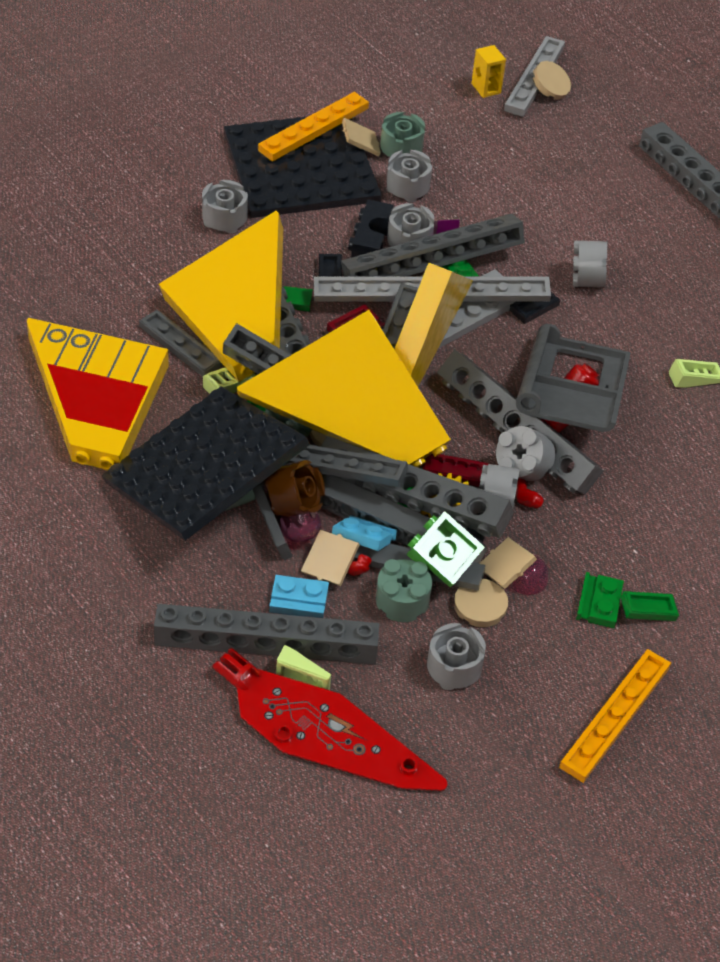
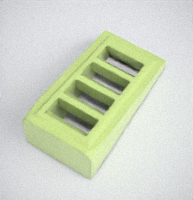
M675 359L669 370L672 382L677 388L720 383V367L715 362Z
M225 367L204 375L203 388L210 394L213 390L222 386L234 393L239 385L256 375L253 373L251 376L238 382Z
M284 645L277 658V675L330 690V673L294 649Z

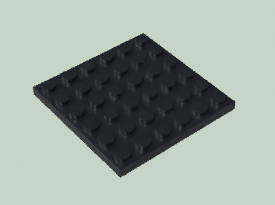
M306 117L224 126V136L239 183L248 194V211L251 218L266 217L275 211L282 215L366 204L367 200L381 202L382 194L365 151L346 141L343 124L334 127L273 162L258 151V143Z
M221 386L213 390L201 402L193 405L182 416L174 419L166 428L151 436L139 448L132 450L120 463L112 465L108 471L102 474L105 483L186 541L310 444L307 437Z

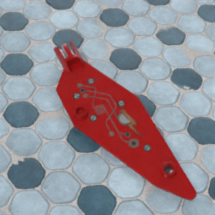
M232 647L228 650V654H223L220 657V661H216L213 664L212 668L237 688L240 718L282 753L401 789L443 791L447 788L448 782L441 774L342 694L257 669ZM411 765L413 769H406L404 766Z

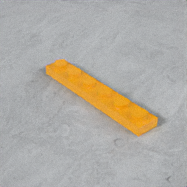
M354 91L258 143V151L273 162L342 124L344 118L349 120L369 109V101Z
M647 649L562 759L559 768L584 783L668 672L671 662Z

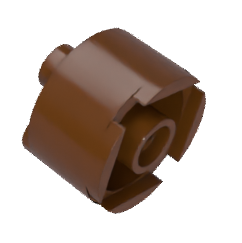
M303 460L285 464L265 479V486L269 490L272 502L271 507L275 515L292 517L320 510L323 504H319L320 497L325 496V486L321 472L317 467L313 468L310 465L311 461Z

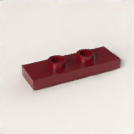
M431 454L424 458L426 462L423 464L422 469L435 474L441 473L443 477H447L449 473H452L453 479L461 476V483L468 481L469 485L479 487L483 465L491 463L443 454L434 457Z

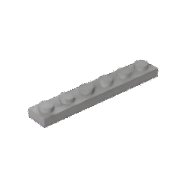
M548 36L545 37L506 101L504 111L524 117L539 92L533 80L535 76L533 70L543 61L556 63L564 49L565 41Z

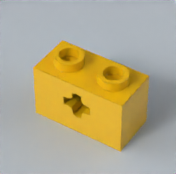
M495 45L479 48L475 51L471 84L482 98L501 94L506 59Z

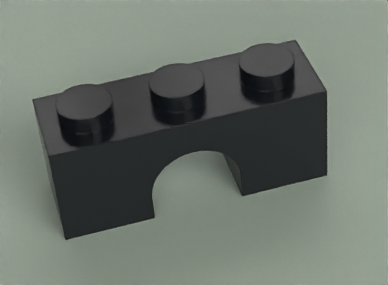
M367 200L365 208L360 209V223H355L353 232L355 237H351L349 241L348 251H352L351 258L383 249L384 236L388 234L389 216L394 208V204Z

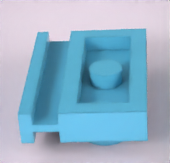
M350 515L349 518H345L333 526L332 534H341L343 538L379 551L390 544L391 540H396L397 530Z
M275 575L269 612L323 618L329 582Z

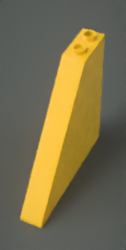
M277 211L159 283L165 301L238 382L251 376L254 371L223 354V343L236 323L280 349L283 226Z
M431 263L427 265L394 349L417 387L422 381L473 282L471 279Z
M370 310L237 387L239 397L329 437L395 460L406 461L407 464L415 467L423 465L426 462L424 458L433 454L436 457L448 449L446 445L451 440Z

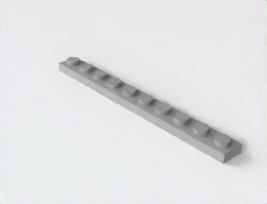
M314 277V302H393L401 283L419 288L423 277ZM466 277L473 280L463 301H550L549 277Z

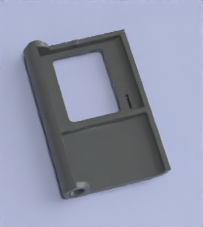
M544 324L537 331L516 399V407L525 415L600 432L610 431L616 425L631 352L595 345L586 341L561 337L560 330L555 325ZM561 352L603 362L599 385L595 386L550 376L556 354Z

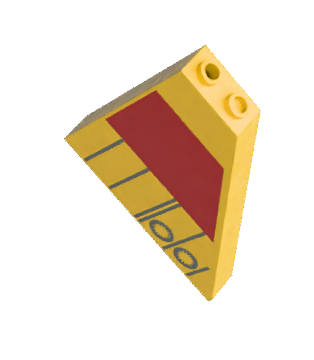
M28 318L29 341L71 461L108 471L112 465L120 463L122 459L128 456L169 367L168 349Z

